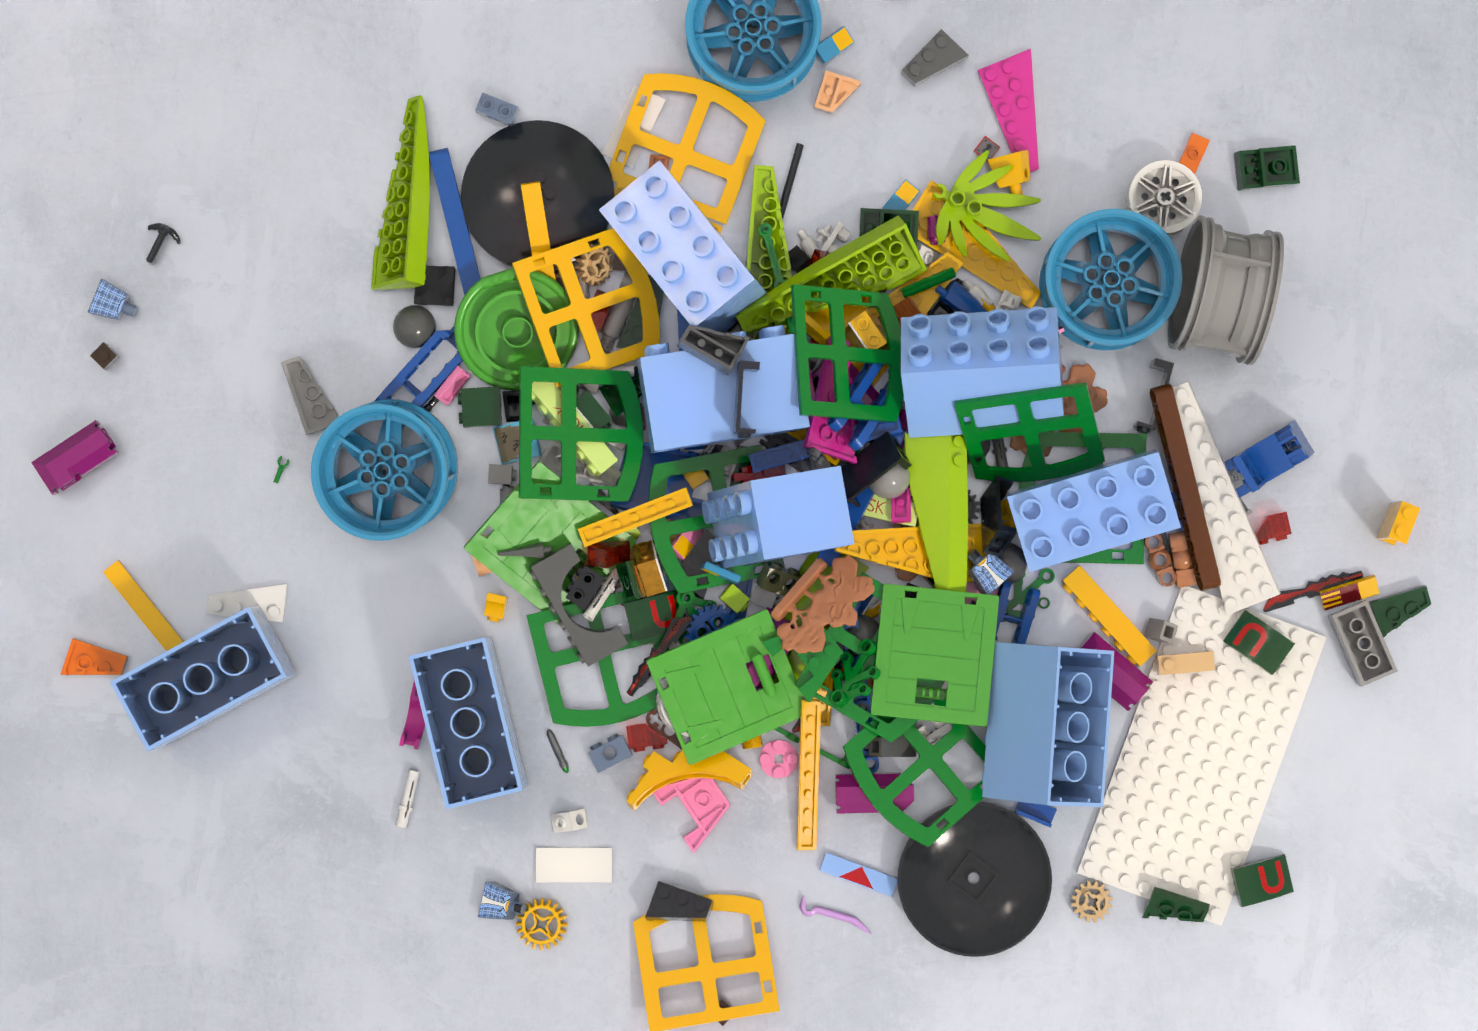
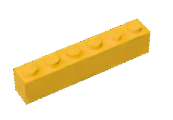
M1080 565L1061 580L1064 583L1062 588L1068 594L1073 593L1077 598L1074 601L1082 609L1085 607L1090 612L1087 614L1094 623L1097 621L1102 626L1100 630L1107 637L1111 636L1115 640L1113 644L1120 652L1124 650L1128 654L1126 658L1133 665L1141 666L1157 652Z

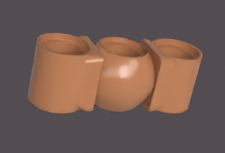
M1184 531L1169 533V544L1172 552L1177 588L1197 585Z
M1158 534L1153 536L1158 540V544L1154 548L1148 544L1150 537L1144 538V546L1147 549V554H1149L1148 565L1152 570L1156 571L1154 573L1157 576L1158 583L1165 587L1172 586L1176 582V574L1171 566V554L1164 549L1165 546L1161 536ZM1159 554L1165 559L1161 566L1155 562V557ZM1165 572L1171 575L1169 583L1162 581V575Z

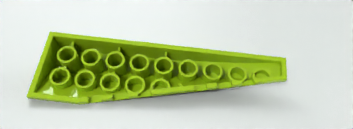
M754 165L745 266L768 293L774 289L775 277L764 238L758 233V228L761 224L768 223L772 226L771 238L783 279L788 280L792 277L774 166ZM786 319L785 321L779 323L777 321L769 323L768 326L762 327L767 328L784 325L786 335L790 334ZM762 328L746 332V336L750 337L748 341L759 339L758 331H761Z

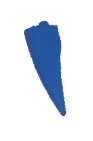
M955 280L946 289L939 285L935 290L936 293L941 295L939 300L957 312H988L976 298Z

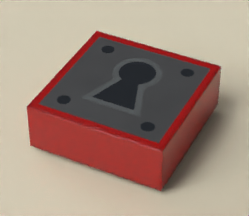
M985 136L973 152L979 156L988 150L989 154L986 162H988V159L994 157L1000 146Z

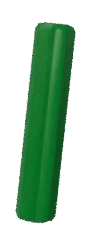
M952 267L903 287L901 292L904 298H907L955 278L956 273Z

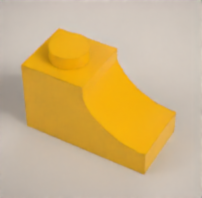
M487 593L484 615L488 616L487 620L499 622V619H504L509 597Z

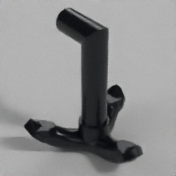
M162 223L148 226V230H158L159 233L146 258L150 265L156 263V255L168 234L173 237L177 244L181 243L177 232Z

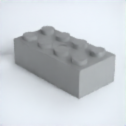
M1367 600L1328 615L1358 686L1363 687L1398 672ZM1361 639L1365 642L1363 647L1359 645Z

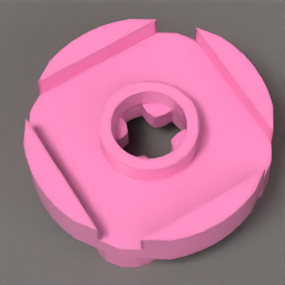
M774 740L768 742L762 748L759 760L761 768L767 775L774 778H783L789 776L795 770L798 757L795 748L789 742ZM775 754L778 756L782 754L784 756L782 764L779 762L777 764L774 763Z

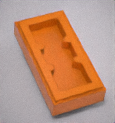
M1192 133L1179 163L1189 168L1195 174L1210 140Z

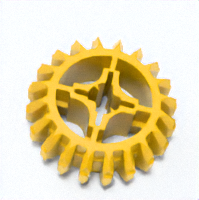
M544 898L540 899V904H538L536 899H533L534 905L532 906L527 902L528 910L525 909L524 915H517V918L522 919V921L516 922L517 926H522V928L517 929V933H524L520 939L523 940L525 937L528 939L525 945H529L530 941L533 942L532 949H535L537 944H540L539 950H543V944H546V948L550 949V942L557 946L558 943L555 939L563 940L559 933L566 934L567 932L565 929H562V927L568 926L567 922H562V920L567 918V915L560 916L564 909L560 908L557 911L558 903L556 902L552 907L550 905L551 899L547 901V904H544ZM535 909H547L552 914L543 917ZM529 913H531L535 924L527 930L526 919ZM556 918L558 927L553 935L549 928V923ZM540 919L541 921H546L547 919H549L546 922L547 924H545V926L547 927L536 928L537 924L539 923L537 922V920ZM540 931L548 939H537L532 934Z

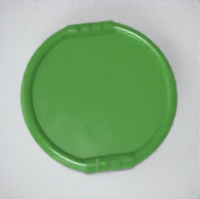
M510 268L482 277L468 290L458 307L454 323L457 350L468 369L480 380L494 387L499 386L501 389L519 390L520 366L548 367L514 269ZM533 271L529 274L544 314L570 305L565 289L553 278L539 271ZM575 319L549 328L562 368H565L572 358L578 342L579 326Z

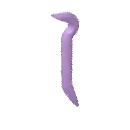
M803 895L800 910L805 916H813L817 913L852 923L854 926L871 934L855 916L820 906H814L811 911L806 910Z

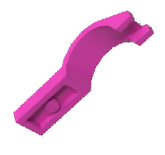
M414 681L408 715L399 746L403 747L406 744L414 746V749L418 750L425 722Z

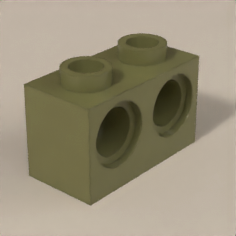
M765 562L756 583L761 589L785 596L802 576L799 574L800 571L789 567V569H785L777 562H772V564ZM776 573L773 579H769L771 574ZM789 579H793L789 585H786Z

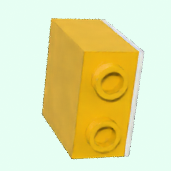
M866 311L848 322L864 348L884 350L888 347L886 340Z

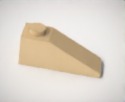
M1213 651L1157 655V675L1215 670Z

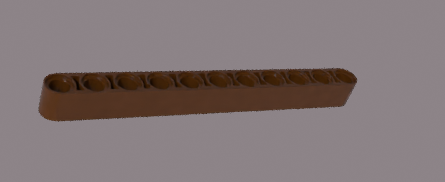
M1169 383L1150 389V398L1197 586L1200 591L1219 587L1221 579L1174 391Z

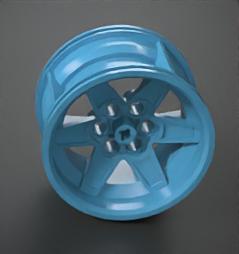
M689 0L685 16L687 49L695 70L704 81L726 89L744 102H764L781 97L802 82L812 68L817 56L816 50L820 42L822 24L818 0H792L800 15H774L776 0H752L749 5L743 0H715L728 19V22L704 31V20L714 0ZM762 7L766 13L763 16H757L754 12L755 9ZM742 10L747 15L744 19H738L735 15L736 12ZM774 22L778 28L775 31H770L767 29V24ZM736 28L740 33L737 37H731L729 30ZM749 28H757L756 33H750ZM803 34L799 50L791 62H789L778 40ZM767 40L771 46L768 49H763L760 46L761 41ZM748 43L752 46V49L749 52H744L741 50L742 44ZM733 48L728 71L713 59L708 49ZM756 58H759L774 73L761 78H746Z
M1125 209L1098 210L1074 221L1051 245L1041 266L1039 278L1040 297L1044 308L1057 307L1059 327L1064 329V332L1061 334L1072 342L1094 350L1111 351L1123 349L1140 342L1154 333L1173 313L1182 289V266L1174 243L1157 223L1142 214ZM1106 232L1121 233L1130 236L1138 242L1117 256ZM1088 237L1091 256L1090 263L1065 259L1076 243ZM1150 255L1157 268L1158 287L1135 276V273ZM1108 257L1110 259V266H1103L1101 258ZM1122 262L1127 263L1129 266L1128 272H1122L1119 269V264ZM1087 271H1095L1096 279H1088ZM1111 277V281H1113L1114 284L1112 283L1108 285L1105 279ZM1061 278L1083 287V290L1069 306L1063 296ZM1125 281L1132 282V291L1125 290ZM1092 289L1100 290L1101 297L1098 299L1093 298L1091 295ZM1116 294L1119 297V303L1112 304L1110 302V295ZM1128 300L1152 305L1149 312L1139 322L1131 326L1128 325ZM1102 307L1110 330L1096 328L1085 323L1082 319L1097 308Z
M395 399L370 402L351 409L336 418L319 438L311 462L313 491L327 517L345 532L362 539L374 541L393 540L406 536L434 519L450 500L458 476L456 448L445 426L425 408L408 401ZM383 420L377 444L369 441L354 430L367 422ZM402 424L413 429L424 442L405 448L402 447ZM384 445L391 447L392 452L390 455L384 454ZM343 446L357 460L360 467L339 479L338 459ZM366 453L373 454L374 461L372 463L366 461ZM400 457L406 458V467L399 465L398 460ZM433 460L434 473L430 488L414 474V470ZM385 465H386V466L388 467V469H389V471H388L387 473H386V470L383 469V466H385ZM365 472H369L372 475L371 482L364 480L363 474ZM398 476H402L405 479L404 486L397 484L396 478ZM382 483L387 486L386 494L379 491V485ZM371 490L373 516L358 509L348 499L347 495ZM397 493L421 504L407 515L392 518Z

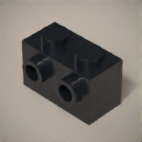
M590 563L586 564L585 567L581 565L576 573L578 578L575 583L571 581L566 589L568 594L565 598L584 610L588 608L608 576Z

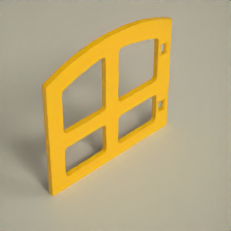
M644 74L609 166L614 182H619L626 186H629L637 179L624 173V167L633 145H639L672 158L673 164L670 173L679 184L687 165L723 177L727 180L717 207H712L696 200L693 201L706 217L727 224L766 120L741 98L710 82L678 74ZM655 90L678 91L697 96V101L680 144H674L640 130L641 122L652 93ZM642 94L648 97L644 108L638 106ZM711 102L726 108L748 127L736 160L732 165L695 152L693 149ZM620 150L626 152L623 163L616 162Z
M614 228L512 263L548 367L562 368L549 328L575 319L578 323L589 354V360L569 368L607 370L645 356L644 349L646 346L660 343L659 314L652 284L644 266ZM598 239L600 245L590 248L588 242ZM609 246L626 268L632 283L605 294L586 299L574 270L572 258ZM543 258L545 264L535 267L533 261ZM555 264L558 267L570 305L544 314L529 274ZM637 297L642 315L643 340L640 343L612 353H604L591 313ZM555 383L556 388L561 386L559 383Z
M702 895L713 900L712 911L735 912L750 916L756 951L754 957L714 963L711 956L706 922L692 921L699 964L695 967L659 973L655 971L650 931L669 921H647L645 914L633 922L649 1031H664L780 1012L762 901L736 895ZM761 921L762 933L756 934L754 923ZM752 972L759 973L763 995L762 1002L720 1008L716 988L717 978ZM770 980L772 992L765 993L764 982ZM697 981L702 983L706 1006L705 1011L668 1018L662 1016L658 992L661 987Z

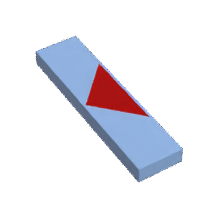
M827 852L820 867L822 872L891 897L897 884L896 877Z

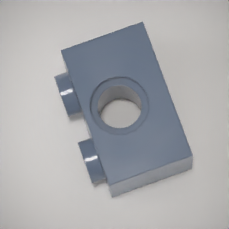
M482 92L475 111L480 115L512 126L519 108Z
M616 733L607 738L609 742L603 745L599 742L590 747L591 751L588 754L598 773L633 756L623 735L618 736ZM606 747L614 748L615 755L613 757L605 756L604 750Z

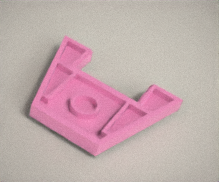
M686 779L668 784L653 793L661 806L678 795L699 827L683 837L693 853L730 806V803L713 779Z

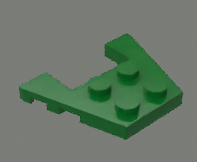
M825 628L826 641L821 652L813 653L809 651L799 654L795 651L813 674L811 679L798 688L808 702L813 699L843 653ZM777 636L763 641L762 644L774 656L782 650L783 640Z

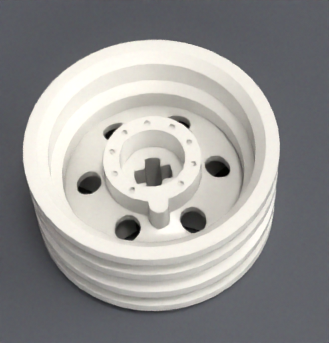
M1170 160L1156 161L1142 168L1131 180L1126 192V209L1146 216L1157 223L1168 236H1171L1185 229L1198 215L1202 204L1201 186L1195 174L1183 164ZM1155 177L1159 179V184L1157 185L1152 182ZM1173 179L1178 180V186H1172L1171 182ZM1143 193H1146L1148 195L1147 200H1143L1141 198V195ZM1166 193L1168 195L1169 201L1166 200L1163 202L1161 200L1162 197L1160 195H1164ZM1180 197H1185L1187 202L1182 204L1179 201ZM1149 212H1156V217H1151ZM1174 213L1175 219H1169L1168 214Z

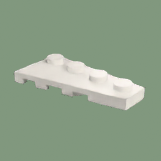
M288 584L208 595L206 614L231 617L247 607H261L268 621L284 622Z

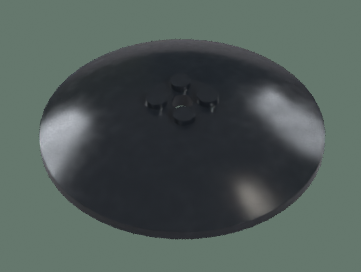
M542 120L525 121L507 126L484 141L466 167L461 186V205L466 224L477 243L493 258L508 266L513 267L512 263L532 256L521 184L540 181V186L543 190L542 198L551 249L606 231L609 222L599 211L601 207L614 198V184L609 166L599 149L587 137L571 127L557 122ZM598 239L589 241V246L591 244L596 245L598 243ZM579 255V256L573 257V258H572V263L575 262L576 259H578V258L580 259L581 256ZM553 264L554 269H558V267L555 264Z
M979 802L929 847L911 838L908 839L898 866V892L908 919L914 928L930 943L956 955L970 957L989 956L1017 945L1038 925L1050 899L1052 870L1049 856L1042 840L1024 819L1004 807ZM953 805L935 812L926 818L921 825L929 827ZM943 818L936 826L941 830L948 822ZM977 873L979 875L978 882L970 883L968 880L969 874Z

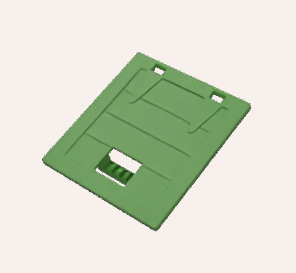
M538 461L532 467V482L534 484L559 485L561 483V478L541 461ZM518 483L464 545V549L537 608L545 611L550 609L548 604L551 602L548 596L543 597L539 590L541 584L538 580L534 581L529 573L532 570L530 564L541 558L499 556V551L522 548L543 542V546H551V552L571 542L575 551L580 548L581 550L577 555L581 561L570 569L562 585L561 599L563 606L573 604V602L565 598L568 594L566 589L581 565L591 557L597 562L594 567L608 575L637 541L626 531L584 547L578 529L608 518L605 513L590 501L519 498ZM540 487L539 494H550V488ZM490 526L493 530L485 537L482 533Z
M884 584L875 667L880 669L881 674L878 679H874L871 715L986 727L999 596ZM905 591L917 592L916 598L905 597ZM965 597L977 598L976 605L965 604ZM917 678L947 681L948 686L946 689L917 686ZM915 698L946 701V706L915 703Z
M767 609L646 660L689 765L800 718L801 699L804 698L798 690L799 687L795 686L797 680L784 649L772 656L762 644L763 641L778 636ZM768 654L779 679L776 683L772 680L763 658L764 655ZM750 661L754 664L763 686L762 689L757 691L746 667V663ZM663 677L666 678L669 685L664 689L659 681ZM687 731L691 740L685 743L681 733Z

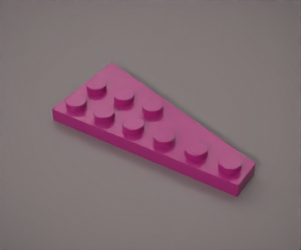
M1028 49L981 68L977 72L1010 152L1015 153L1028 150L1031 173L1039 169L1032 57L1031 49Z
M829 336L827 345H831V336ZM846 340V345L850 347V342ZM823 360L814 401L835 402L833 365L831 360ZM850 361L847 362L849 387L852 384V377H850L849 366L851 365ZM810 416V427L807 428L803 447L807 449L814 447L821 451L822 454L856 464L857 456H855V451L848 446L853 436L854 419H848L841 429L834 432L827 426L829 418Z

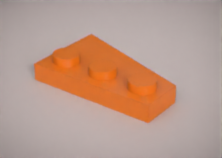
M72 638L60 675H122L128 656Z

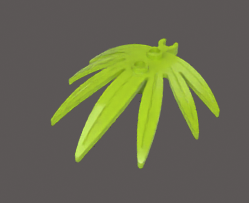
M986 150L964 169L954 183L951 192L943 184L937 185L942 194L934 192L933 198L937 200L943 199L946 202L937 218L936 239L938 245L941 246L946 239L950 222L953 241L961 255L966 257L965 237L959 221H962L965 228L980 245L995 256L1009 262L1011 260L1010 257L974 221L992 231L1013 238L1040 241L1041 237L1013 219L982 205L1001 208L1024 207L1037 204L1041 199L1008 193L974 194L975 191L986 188L998 181L1012 168V165H1007L994 169L969 183L984 165L989 151Z

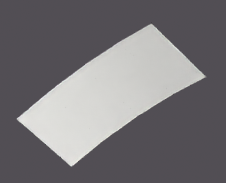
M634 85L627 103L602 151L603 154L613 158L639 86ZM652 93L640 125L641 131L650 134L665 103V99ZM642 94L638 106L644 108L648 97ZM632 146L626 162L627 166L633 168L643 148L642 146ZM620 150L617 161L623 163L626 152Z
M536 848V883H612V848Z

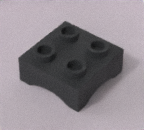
M426 265L425 283L422 286L415 287L414 304L453 306L455 267Z

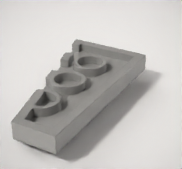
M298 356L281 362L306 435L326 429L339 416L320 386L314 380L301 357Z

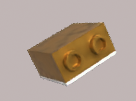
M653 541L641 542L633 546L636 564L647 597L666 592L667 586Z

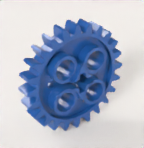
M711 604L709 609L707 605H703V611L697 608V615L690 614L693 620L685 630L688 631V634L682 637L688 639L685 642L687 643L699 637L697 631L701 627L704 628L705 635L736 622L740 618H734L736 612L729 613V607L723 610V605H718L716 609L715 604ZM716 617H719L720 625L715 627L713 621ZM705 621L708 622L710 629L705 625Z

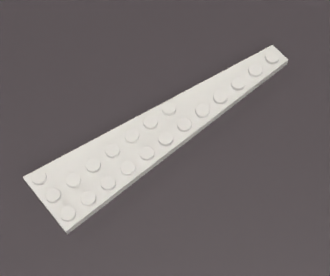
M1187 381L1173 387L1221 579L1219 587L1226 615L1280 595V590L1192 386Z

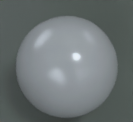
M897 464L869 486L870 490L878 497L884 499H893L902 495L910 483L909 469L905 470Z

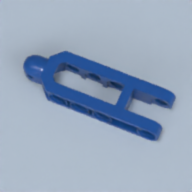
M454 326L451 330L436 331L375 401L392 399L399 389L404 386L416 397L411 403L423 407L446 381L457 365L459 366L463 362L458 350L451 361L444 365L442 371L435 378H432L431 383L423 392L408 379L443 340H447L457 349Z
M864 364L849 387L850 402L852 404L865 405L861 399L883 364ZM888 382L884 388L880 389L879 396L871 405L884 406ZM829 418L827 426L836 432L845 425L848 419ZM857 420L859 424L853 431V436L848 446L853 451L859 450L866 443L879 421Z
M1005 580L999 586L997 594L999 596L996 635L1000 622L1017 624L1012 643L1026 644L1039 602L1040 590L1029 588L1020 617L1005 613L1009 602L1008 596L1011 584L1013 585V582Z

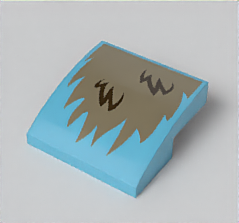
M519 421L493 427L501 465L519 461ZM533 440L532 458L542 456L538 440Z

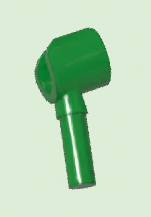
M282 456L277 460L279 467L273 481L275 483L279 482L283 470L289 466V459L285 465L280 464Z

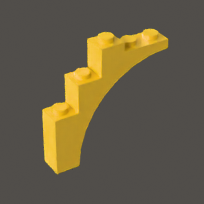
M683 750L675 754L673 763L653 751L643 761V769L646 775L643 774L640 777L638 786L635 790L632 789L629 792L626 802L635 811L646 798L670 783L693 778L715 779L729 783L742 790L753 774L749 767L724 751L692 765L688 764Z

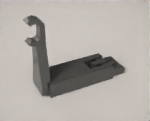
M779 433L772 436H763L769 441L766 442L760 439L759 443L770 449L799 440L788 433ZM811 447L807 453L809 458L788 464L799 472L831 467L827 458L820 455L822 452L814 447Z

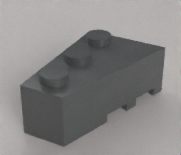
M941 29L902 69L901 75L915 87L968 59L969 55Z
M689 325L678 342L677 347L729 375L750 337H741L727 332L722 333L713 331V329Z

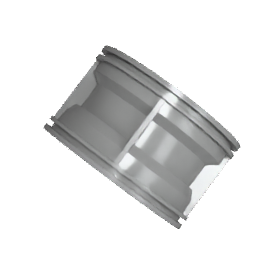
M1199 215L1191 226L1180 258L1183 278L1182 289L1177 305L1168 318L1167 336L1169 348L1184 351L1187 347L1195 348L1198 345L1224 351L1228 355L1234 356L1238 363L1253 365L1258 359L1267 339L1277 304L1284 261L1283 235L1280 232H1273L1271 230H1266L1263 234L1254 233L1250 235L1224 231L1220 224H1215L1213 218Z

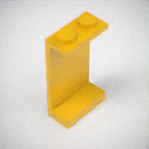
M861 296L862 302L869 303V297ZM844 305L845 330L850 326L848 322L864 311H867L870 307ZM829 308L816 312H805L806 333L819 344L827 345L830 336Z
M1404 501L1390 503L1376 539L1391 545H1396L1397 541L1407 544L1420 508Z

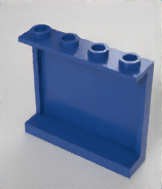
M643 442L640 470L629 501H611L610 507L626 511L647 503L651 472L655 464L697 457L699 453L694 451L685 453L681 452L680 449L651 453L650 443ZM625 447V451H624L622 463H621L620 470H619L620 472L622 471V467H623V463H624L626 447ZM682 474L668 478L666 495L687 487L688 493L692 497L694 490H692ZM689 507L667 515L666 520L670 522L686 519Z

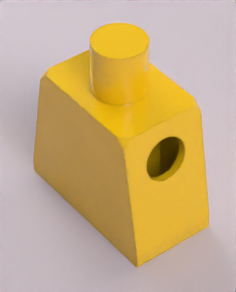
M1028 150L988 159L991 170L1012 165L1011 170L996 182L999 188L1009 186L1011 194L1023 195L1021 183L1030 181Z

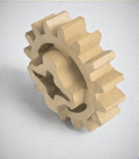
M591 244L590 248L598 246L599 244ZM602 247L580 255V259H576L579 265L575 269H579L577 276L582 277V282H586L587 285L599 286L600 283H605V277L610 278L608 272L613 271V268L610 267L613 261L610 260L612 254L608 253V248Z
M1088 880L1086 886L1080 883L1081 889L1075 888L1074 891L1077 894L1071 895V898L1075 900V902L1071 903V906H1076L1073 912L1075 914L1080 912L1078 918L1082 919L1085 916L1086 922H1089L1090 918L1097 922V917L1103 920L1104 913L1109 915L1107 908L1113 906L1108 903L1113 899V897L1107 896L1110 890H1103L1105 885L1101 884L1098 886V881H1094L1093 885H1091ZM1088 889H1097L1100 892L1094 894L1091 893ZM1083 894V902L1079 904V898ZM1087 894L1093 899L1096 898V900L1094 901L1096 909L1091 904L1087 905V903L1089 902V897L1087 896ZM1104 899V906L1101 909L1100 902ZM1090 909L1093 910L1095 914H1087L1083 911Z

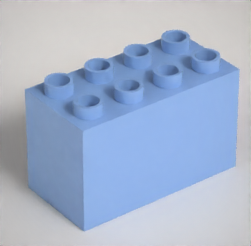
M660 160L599 209L690 325L725 333L738 322L737 314L767 294Z
M1036 306L1021 310L1005 311L1003 309H994L990 312H954L952 314L929 316L917 314L912 317H901V379L909 438L963 435L954 401L1063 386L1057 307L1044 308ZM1064 397L1030 403L1035 419L1064 416ZM1013 404L972 411L977 427L1020 421L1017 408ZM964 417L965 422L971 421L970 417Z
M784 325L762 328L761 331H758L759 339L747 342L729 375L724 374L684 350L670 353L668 343L646 346L644 349L645 357L639 358L637 367L651 453L747 439L739 438L738 434L733 433L737 363L739 361L760 362V369L757 372L743 371L740 428L756 429V433L749 438L804 430L810 427L808 416L799 415L794 334L786 335ZM746 331L731 333L732 335L747 337Z
M1155 449L1007 493V499L1029 572L1181 528L1159 452Z
M841 466L744 482L707 493L708 500L702 502L704 521L706 524H713L715 539L709 540L710 557L713 562L719 561L720 567L724 569L805 555L854 544Z
M247 607L110 683L146 750L151 751L163 748L297 675L262 608Z
M484 637L409 656L446 809L524 790L528 784L492 638Z
M995 642L987 732L985 734L986 749L984 771L982 774V797L1041 805L1103 807L1114 651Z

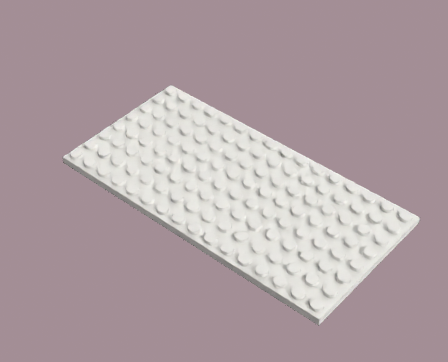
M1187 586L1180 588L1168 622L1178 625L1173 644L1164 642L1159 644L1148 678L1153 683L1152 685H1146L1149 689L1138 702L1104 795V805L1100 807L1077 873L1147 899L1150 898L1154 887H1158L1210 904L1209 911L1204 920L1222 926L1235 891L1230 868L1242 866L1245 863L1326 637L1248 608L1226 615L1223 599ZM1244 610L1295 643L1273 675L1268 674L1223 642ZM1213 651L1215 670L1157 675V655Z

